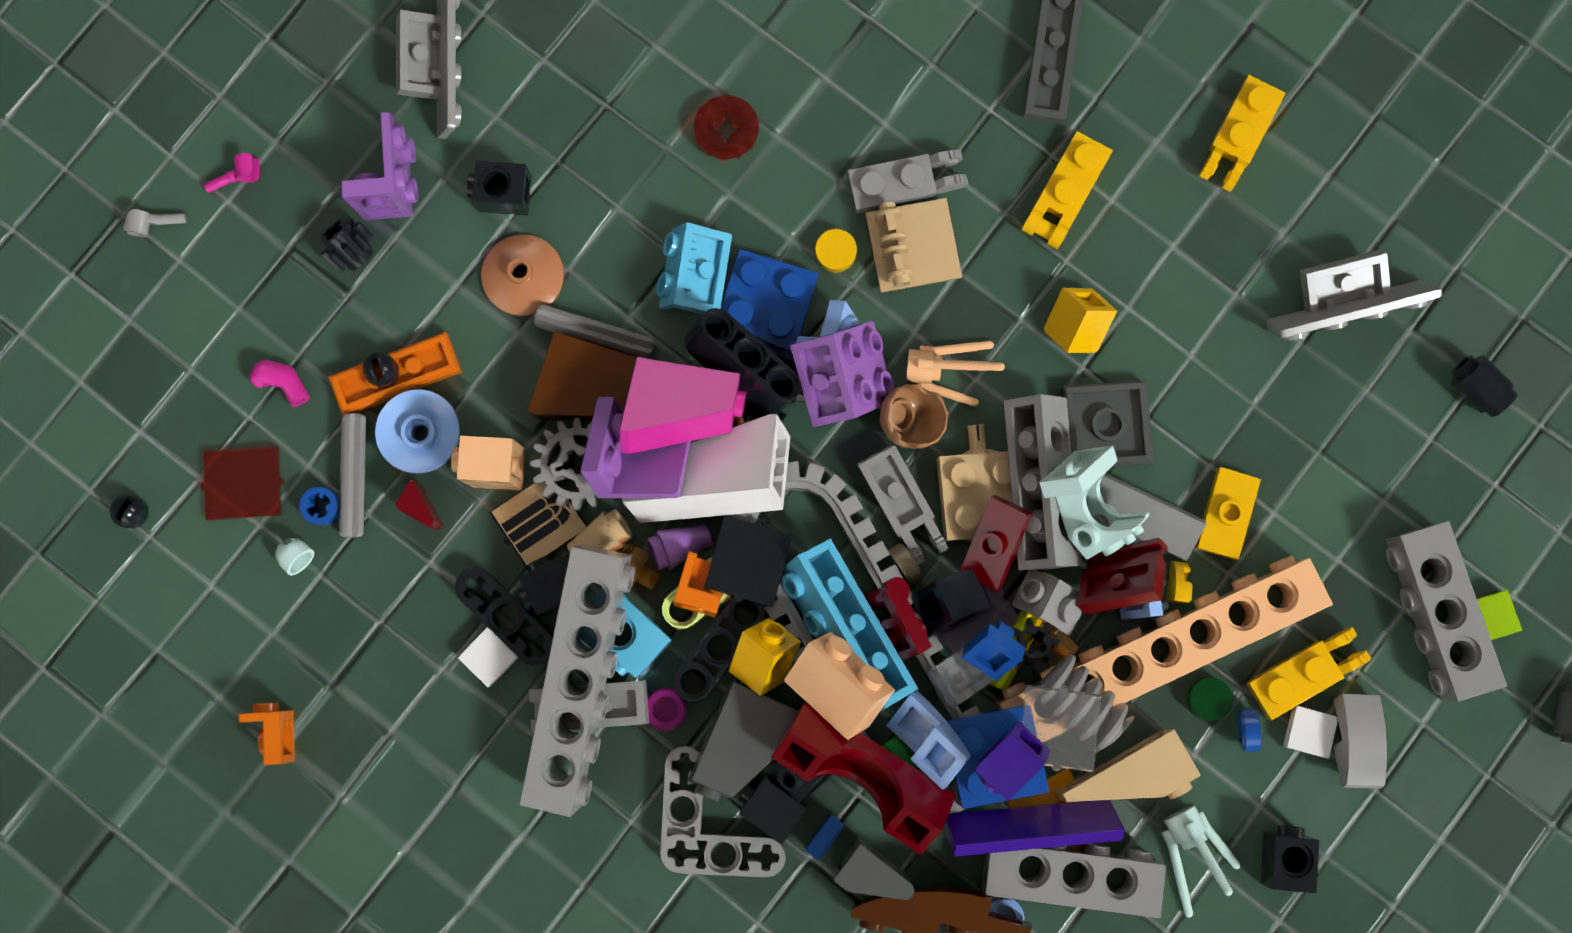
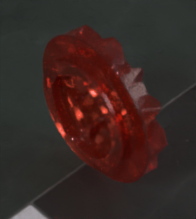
M730 95L712 98L701 106L695 116L693 129L696 143L707 156L711 155L722 162L727 159H740L754 147L759 135L758 117L754 109L741 98ZM727 114H730L732 127L739 130L731 132L727 142L723 143L721 131L714 130L716 126H723Z

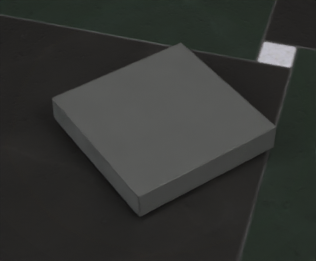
M1147 380L1070 385L1061 388V396L1067 398L1072 453L1077 450L1113 445L1118 461L1112 467L1154 464Z

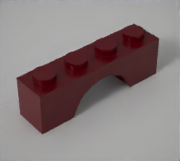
M806 701L788 724L771 755L772 759L806 781L824 774H836L857 782L868 791L877 803L882 815L883 831L920 855L943 830L956 797L955 793L947 788L942 790L927 775L864 734L859 733L847 740Z

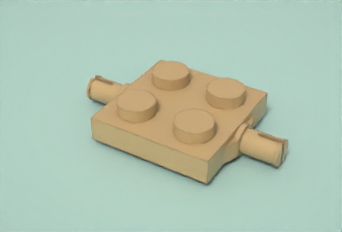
M984 424L967 426L969 451L961 455L939 456L936 458L945 542L960 540L972 542L990 496L997 495L1013 503L1008 451L998 452L986 449Z

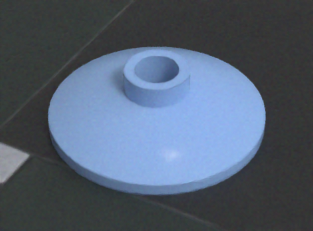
M427 390L405 391L393 397L382 408L375 427L376 443L382 456L397 469L408 473H427L441 467L451 458L453 448L458 446L460 439L459 419L451 404L440 395ZM425 426L428 429L427 437L422 441H417L414 435L416 429Z

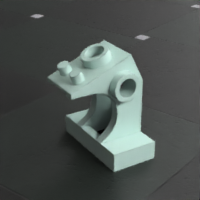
M1113 445L1074 451L1039 482L1044 498L1056 497L1067 536L1086 560L1101 551L1107 557L1123 545H1129L1136 540L1135 536L1144 532L1141 524L1150 516L1149 512L1121 514L1114 506L1104 502L1100 493L1101 479L1118 461ZM1100 514L1104 515L1109 523L1104 522L1100 518Z

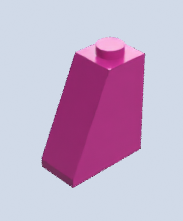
M637 357L620 426L621 453L632 454L731 433L734 417H743L746 401V392L739 391L740 374Z

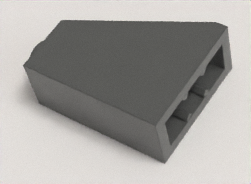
M735 682L729 684L688 778L689 782L697 785L694 792L715 802H719L721 796L726 798L735 796L773 760L771 755L798 710L764 695L759 696L753 690Z

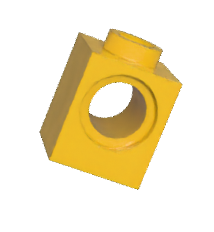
M769 617L742 631L729 672L761 696L785 682L784 679L792 668L801 641L789 633L784 626Z

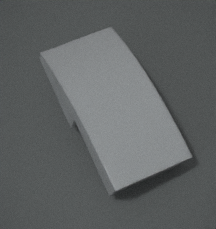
M1341 694L1334 699V705L1342 741L1334 745L1333 748L1342 788L1380 789L1385 786L1387 768L1386 727L1380 695Z

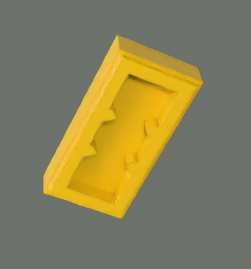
M1223 467L1217 468L1203 516L1207 525L1199 537L1195 549L1231 560H1239L1261 479Z

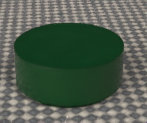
M1208 677L1201 678L1190 686L1187 693V704L1190 711L1196 717L1203 720L1216 721L1222 719L1230 712L1233 704V695L1228 685L1222 680Z

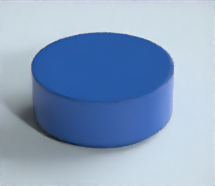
M1256 708L1240 709L1237 712L1238 740L1240 749L1243 752H1258L1261 750V727Z

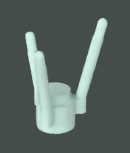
M1195 805L1181 809L1166 817L1164 822L1168 829L1161 832L1168 846L1184 914L1186 917H1192L1193 910L1177 844L1181 843L1184 850L1195 846L1198 848L1214 878L1227 896L1232 895V888L1205 843L1207 837L1234 869H1239L1241 865L1211 827L1204 812L1199 813Z

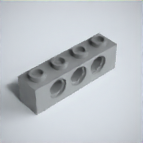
M1038 394L1004 400L1012 501L1014 504L1033 513L1017 550L1018 570H1046L1082 566L1081 553L1067 536L1056 497L1044 498L1039 483L1072 454L1067 398Z
M1450 522L1432 524L1387 538L1386 558L1390 568L1397 572L1402 585L1400 590L1401 602L1406 611L1412 614L1417 629L1414 631L1415 642L1421 653L1426 654L1431 669L1428 672V678L1433 691L1440 695L1442 701L1459 702L1507 687ZM1424 561L1428 562L1433 568V578L1429 583L1421 575V566ZM1439 602L1445 605L1448 612L1447 619L1443 624L1438 621L1435 615V608ZM1454 643L1462 651L1461 660L1457 665L1450 658V648Z
M1094 843L1084 844V850L1067 849V846L987 853L984 856L981 890L987 896L1161 919L1166 865L1153 859L1154 852L1128 849L1127 856L1110 854V846ZM1028 856L1038 857L1040 870L1037 875L1032 878L1021 877L1019 873L1021 861ZM1071 862H1080L1083 868L1081 879L1074 884L1065 883L1063 880V870L1066 865ZM1114 868H1123L1126 875L1124 884L1118 889H1109L1106 883L1108 873Z

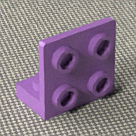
M381 112L384 177L374 173H362L356 175L355 180L342 181L343 199L363 220L413 216L412 203L418 202L417 182L414 177L411 178L410 163L416 162L413 138H408L403 124H399L391 112Z
M873 321L790 345L812 427L857 418L880 408L889 391L894 389L892 376L887 371L882 354V338L878 331H876Z
M598 397L581 467V473L598 498H678L681 494L691 441L632 454L621 453L620 426L624 413L614 397Z

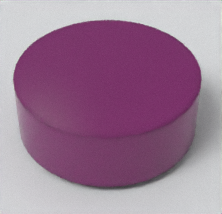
M660 688L653 691L648 696L649 724L661 731L675 729L686 718V700L681 698L673 688Z

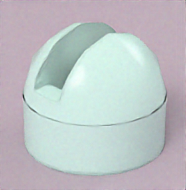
M288 538L285 541L286 545L279 544L277 546L275 559L279 566L288 575L292 576L300 573L309 565L314 557V551L302 540Z

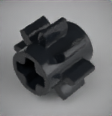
M344 219L337 220L321 236V242L326 249L320 255L334 269L338 267L341 271H344L347 267L349 270L355 271L364 266L371 258L373 249L368 241L374 235L361 222L356 224L353 220H350L348 223Z
M1030 617L1026 619L1022 632L1018 628L1012 627L1015 631L1013 639L1024 647L1033 638L1040 642L1038 650L1032 654L1025 650L1023 660L1014 667L1016 670L1024 664L1031 666L1032 672L1035 675L1040 671V662L1042 660L1049 665L1055 663L1057 659L1049 651L1051 648L1057 647L1061 640L1058 638L1051 639L1047 632L1050 628L1049 622L1044 624L1043 627L1034 626Z

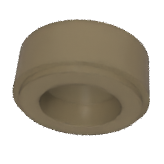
M898 543L888 550L890 560L893 565L896 564L903 579L909 586L923 578L920 567L903 544Z

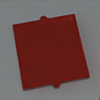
M279 447L203 452L204 482L201 483L200 487L202 490H205V514L207 521L282 516L280 486L284 484V479L280 477Z

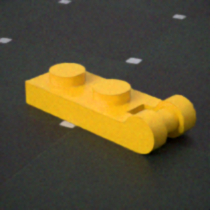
M1076 131L1021 231L1031 236L1034 233L1048 240L1047 245L1058 250L1113 150ZM1046 211L1060 218L1057 226L1043 219Z

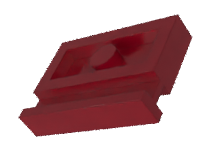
M1160 538L1123 545L1107 557L1101 551L1087 559L1086 569H1082L1077 607L1085 614L1161 601L1166 568L1163 554L1168 551V546Z

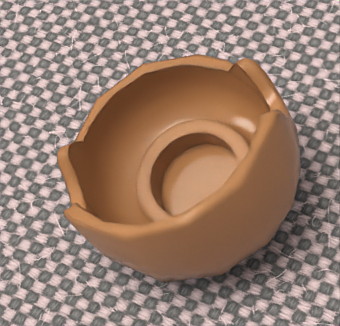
M905 384L901 387H896L889 391L881 404L879 423L887 438L903 448H925L938 443L947 430L948 411L943 398L939 393L925 390L920 385Z

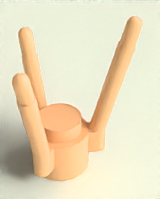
M992 341L935 347L920 345V350L909 349L906 382L917 383V385H920L925 390L936 392L945 398L976 407L979 404L976 398L934 384L932 380L940 381L941 369L1002 371L1005 365L1001 362L942 360V356H939L991 349L994 346Z

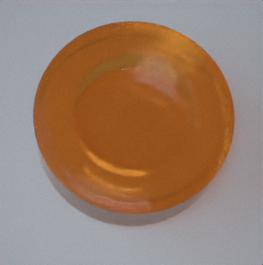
M1050 624L1047 632L1051 639L1058 638L1061 640V643L1057 647L1051 648L1050 651L1060 659H1063L1068 654L1074 655L1079 649L1078 646L1060 629Z

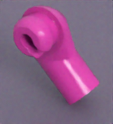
M265 359L255 363L249 373L250 382L257 388L268 387L269 385L281 387L291 407L300 406L310 399L309 393L291 365Z

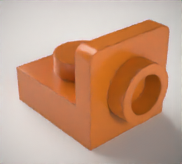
M279 703L252 704V713L238 714V723L263 721V730H260L258 735V750L260 755L264 756V765L295 762L294 710L279 711Z

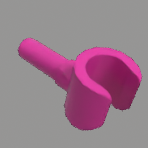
M250 153L235 155V170L204 183L205 190L210 193L237 181H257L260 177L259 159L252 158Z

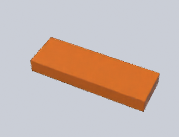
M443 332L388 353V355L396 360L399 366V376L391 386L379 388L369 383L363 375L364 363L328 377L341 413L344 415L358 413L387 402L400 393L418 390L460 374L463 371L449 334ZM377 360L373 364L378 379L384 378L379 360Z

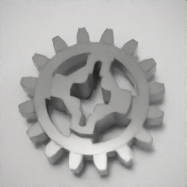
M575 418L573 428L568 429L562 421L557 422L559 430L557 434L554 435L548 430L543 432L548 440L545 446L541 444L534 445V449L542 454L541 459L530 462L533 468L541 470V474L533 478L534 483L537 485H548L542 493L547 499L558 494L556 505L561 508L567 504L568 500H572L573 509L576 511L581 510L582 502L585 500L593 508L598 507L596 494L583 474H577L573 469H568V467L573 465L572 457L578 455L581 459L584 458L586 448L579 445L576 437L588 439L592 422L585 429L581 419ZM560 445L562 450L557 462L550 464L554 451ZM570 480L576 484L580 492L564 490L556 483Z

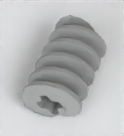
M1068 654L1040 682L1039 687L1042 685L1045 687L1040 701L1045 703L1053 698L1058 699L1053 713L1059 715L1069 710L1071 715L1066 724L1069 728L1082 722L1084 727L1079 736L1080 739L1084 740L1092 735H1096L1098 738L1092 749L1096 753L1115 742L1130 726L1135 715L1125 719L1128 712V706L1125 703L1112 706L1115 699V694L1112 691L1108 690L1098 695L1102 681L1094 678L1085 683L1089 669L1086 666H1081L1072 670L1076 657L1073 654Z

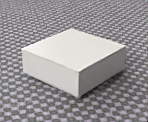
M487 627L458 659L487 687H491L518 657Z
M1300 706L1292 708L1283 747L1329 759L1338 722L1337 716Z

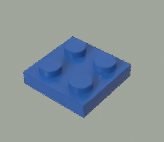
M740 249L721 309L734 317L753 335L792 353L790 345L795 344L798 336L801 335L819 273Z
M1031 704L946 720L971 755L956 775L963 809L1007 801L1000 793L994 794L982 784L979 779V773L974 769L981 756L1017 720L1038 738ZM1044 766L1010 800L1050 792Z

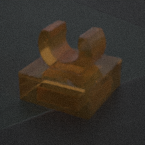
M626 543L627 546L623 548L621 553L632 555L630 566L635 567L633 585L637 581L652 590L660 575L644 566L650 554L632 544Z

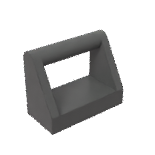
M858 835L831 869L833 881L847 892L908 900L914 894V887L907 874Z

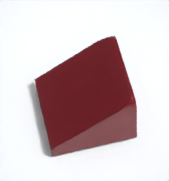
M411 479L396 502V509L431 529L440 530L443 523L421 483Z

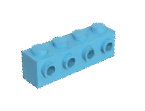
M831 538L797 555L784 566L781 576L783 589L798 606L808 632L815 636L816 639L829 632L844 639L849 643L852 651L867 665L879 670L884 676L885 681L895 689L881 711L918 690L913 678Z

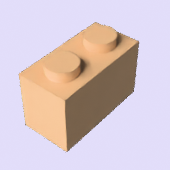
M460 436L459 447L454 446L452 451V472H457V479L472 488L522 491L526 449L511 438Z
M832 632L809 642L784 679L797 694L847 740L871 725L895 691L885 681L884 676L879 670L867 665L852 651L847 641L835 636Z

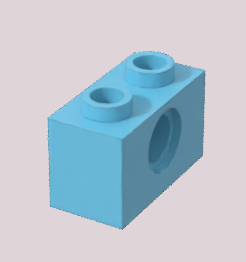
M603 587L591 599L595 605L603 606L606 601V592ZM624 595L621 609L626 610L625 622L632 629V637L623 646H618L614 643L612 652L618 653L615 671L625 679L630 674L635 678H640L674 640ZM584 626L581 630L580 638L591 648H595L598 642L597 634L592 628Z

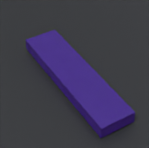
M1111 800L951 813L948 815L943 827L954 857L1121 841L1125 831Z

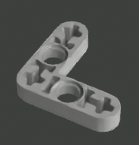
M688 745L679 746L671 751L666 759L660 850L664 866L671 872L681 874L771 877L779 873L784 867L786 860L785 848L770 836L701 832L703 796L685 788L671 790V782L676 784L681 782L680 769L673 768V762L680 760L682 753H688L690 761L696 762L700 751ZM680 796L688 797L695 805L693 817L686 821L677 820L671 813L672 801ZM679 840L685 841V848L689 850H699L698 840L707 841L704 851L706 866L697 865L699 856H687L684 864L676 863V856L669 855L668 850L675 848ZM726 842L734 847L736 858L729 866H718L712 860L711 851L717 843ZM741 842L750 843L748 852L753 853L761 852L763 845H771L772 853L779 854V860L771 861L770 868H763L761 860L748 859L749 868H740L743 857Z

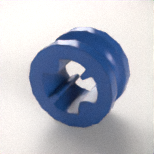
M324 487L308 489L300 499L299 509L301 515L312 524L319 526L330 525L339 518L340 497L336 492ZM318 496L321 499L327 500L329 498L330 503L325 507L327 511L325 516L319 513L313 514L312 512L317 506L315 499Z

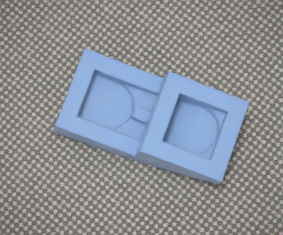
M918 691L908 696L886 725L915 752L911 760L942 790L950 784L971 757L949 723Z

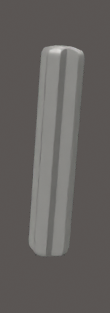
M539 305L534 317V324L538 328L551 332L555 331L633 357L650 359L655 348V341L651 337L550 306Z
M358 413L344 414L341 418L339 534L347 538H357L364 533L366 417Z

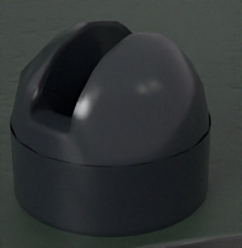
M374 353L366 358L363 364V375L372 385L385 388L391 386L397 380L399 366L390 355ZM377 360H379L384 378L378 379L373 364Z
M126 494L117 497L111 503L109 512L111 519L116 525L134 529L145 523L148 518L149 509L147 503L142 498ZM128 501H131L132 503L125 510L122 518H120V514L123 511L124 507L126 506Z

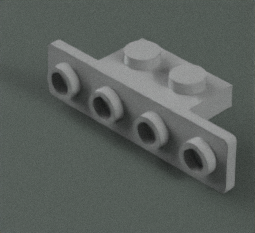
M436 0V15L407 10H399L396 15V95L435 99L437 138L446 139L455 128L459 127L461 121V104L456 103V88L459 87L461 81V65L456 63V49H458L461 41V26L456 23V10L459 8L461 0Z
M1376 250L1300 270L1305 310L1267 319L1266 323L1267 329L1284 340H1298L1306 337L1309 331L1321 328L1326 330L1340 329L1347 326L1348 321L1359 318H1382L1388 315V311L1401 307L1406 309L1424 307L1428 304V300L1442 297V288L1425 279L1391 287L1387 253Z

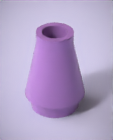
M705 522L694 526L655 531V536L647 538L652 559L658 570L666 567L672 570L686 561L689 551L699 553L713 546L712 538Z

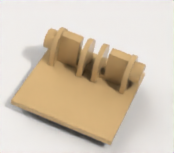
M947 198L898 207L895 206V202H885L879 205V210L865 212L881 293L962 278Z

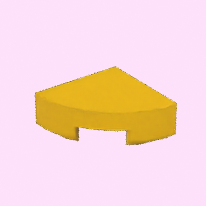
M1171 560L1165 602L1184 604L1192 601L1193 584L1187 581L1188 573L1191 571L1188 563Z

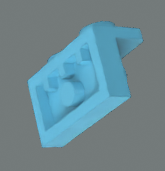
M688 222L673 228L667 234L663 245V254L667 256L665 270L658 279L656 289L657 296L660 297V309L678 308L703 314L712 308L721 309L732 234Z

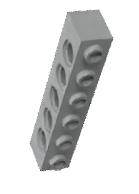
M584 544L571 547L520 801L521 806L571 817L581 808V805L586 806L592 790V780L587 779L589 765L596 762L601 744V738L595 737L598 720H604L609 705V695L604 694L606 680L613 677L618 660V653L612 652L615 636L622 634L626 621V610L621 609L624 592H630L635 576V567L630 566L632 555ZM593 583L601 585L606 592V601L603 606L595 605L590 600L589 589ZM584 626L590 627L596 632L598 642L595 648H589L582 643L580 633ZM575 669L581 670L587 675L589 687L586 691L578 689L573 684L572 673ZM566 712L574 714L579 719L580 731L578 733L571 732L565 727L563 718ZM556 755L564 756L570 761L572 766L570 775L563 774L556 768Z

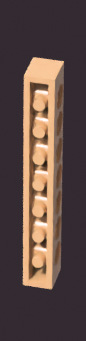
M1290 555L1270 564L1269 567L1272 572L1257 579L1255 573H1251L1233 581L1231 585L1234 590L1219 597L1217 591H1213L1193 600L1196 608L1182 615L1179 609H1175L1155 618L1157 626L1148 631L1142 632L1139 626L1117 636L1119 644L1104 651L1102 645H1098L1080 653L1078 657L1081 662L1075 664L1072 670L1086 666L1089 669L1088 676L1091 680L1098 678L1102 681L1098 695L1110 690L1115 694L1112 706L1126 703L1332 606L1333 603L1311 559L1295 560L1294 556ZM1271 585L1279 587L1283 594L1282 603L1277 608L1272 606L1267 598V592ZM1234 602L1240 604L1245 611V619L1239 626L1233 624L1229 618V608ZM1196 620L1201 621L1207 628V637L1201 644L1194 642L1190 636V627ZM1158 638L1165 640L1169 646V655L1163 662L1155 660L1151 653L1152 644ZM1120 656L1127 658L1131 664L1130 675L1122 681L1115 677L1112 670L1114 661ZM1055 666L1039 673L1042 680ZM1024 681L1008 687L1006 690H1002L1001 693L1004 698L994 702L997 709L1001 710L1031 704L1038 739L1041 742L1082 724L1080 722L1070 728L1066 725L1071 715L1069 710L1059 715H1055L1052 712L1046 717H1041L1036 712L1034 706L1035 699L1045 690L1043 685L1039 687L1041 681L1028 687ZM1054 698L1055 707H1056V705H1057V703H1058V699Z

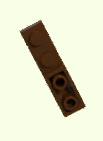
M948 886L914 887V894L908 900L871 896L856 902L850 916L860 919L859 926L877 932H884L886 926L900 930L902 933H938L940 923L949 925L948 932L1031 933L1032 930L1031 922L989 911L992 896H987L982 891Z

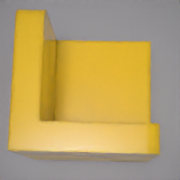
M1062 288L1044 326V331L1066 353H1095L1099 350L1117 310L1093 288Z

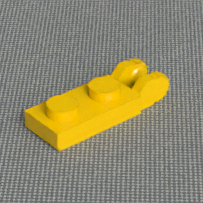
M1248 75L1209 148L1211 153L1199 176L1205 180L1213 176L1222 156L1234 162L1231 170L1225 176L1222 186L1223 189L1231 192L1244 168L1250 164L1286 93Z
M1353 627L1341 630L1324 641L1312 643L1246 682L1267 720H1274L1344 679L1343 675L1356 670L1370 661L1371 657L1367 650L1357 651L1338 664L1335 663L1329 653L1353 641L1357 636Z

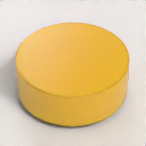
M831 229L824 232L817 240L815 255L819 265L833 273L843 272L850 268L855 261L857 245L854 238L848 232L841 229Z

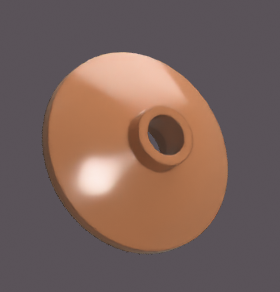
M514 235L501 240L488 252L481 270L482 286L489 300L498 309L515 316H530L536 314L539 305L550 306L557 299L564 282V268L556 250L545 240L533 235ZM519 265L527 267V274L523 278L513 276L514 269Z

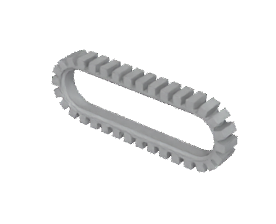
M798 461L788 462L785 492L791 490L808 491L820 497L827 504L875 588H881L882 584L891 578H903L896 564L880 571L876 563L885 559L890 554L882 541L867 548L863 540L874 535L876 529L869 517L856 525L852 522L851 517L860 513L863 507L855 494L842 502L837 498L844 491L847 484L836 474L825 485L822 484L821 480L825 467L813 463L809 464L806 476L800 477ZM761 512L733 514L732 517L755 523L758 521ZM780 581L776 594L778 600L774 602L772 608L768 606L764 608L769 617L774 621L784 615L788 616L791 623L786 625L785 629L796 638H800L804 645L797 652L794 660L796 663L808 643L813 641V638L806 629L803 620L790 597L784 591ZM911 591L908 597L910 605L914 603ZM919 612L915 615L923 622ZM936 634L929 636L928 639L932 647L916 655L915 658L950 719L981 714L977 706L973 704L960 711L957 703L971 695L963 681H958L949 687L946 686L943 680L957 671L949 658H944L936 664L932 662L930 656L943 649V646ZM863 730L862 732H860V733L864 734L865 736H867L865 730ZM955 776L946 787L956 794L949 814L959 813L964 810L958 796L959 790Z

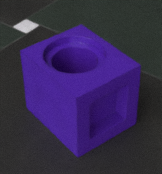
M1017 720L981 756L974 770L979 773L980 781L990 792L994 794L1000 793L1009 801L1046 764L1051 751Z

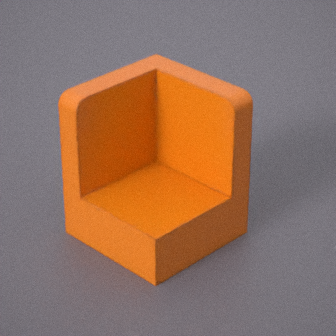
M690 551L688 553L675 596L674 606L715 618L722 593L704 588L711 562L697 558V553Z

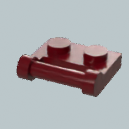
M894 577L886 580L879 589L869 593L862 592L872 610L883 605L887 606L891 616L881 619L879 622L901 660L919 655L932 647L926 636L927 632L923 622L915 615L908 601L910 589L904 579Z

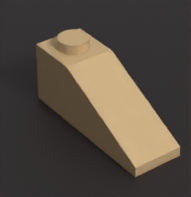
M1161 729L1056 790L1054 793L1058 800L1066 802L1158 798L1167 795L1171 800L1190 791L1193 788L1190 782L1200 777L1201 774L1175 729Z

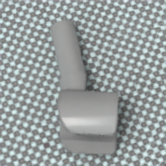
M132 209L126 214L123 229L131 236L146 238L148 237L150 225L187 223L186 213L158 215Z

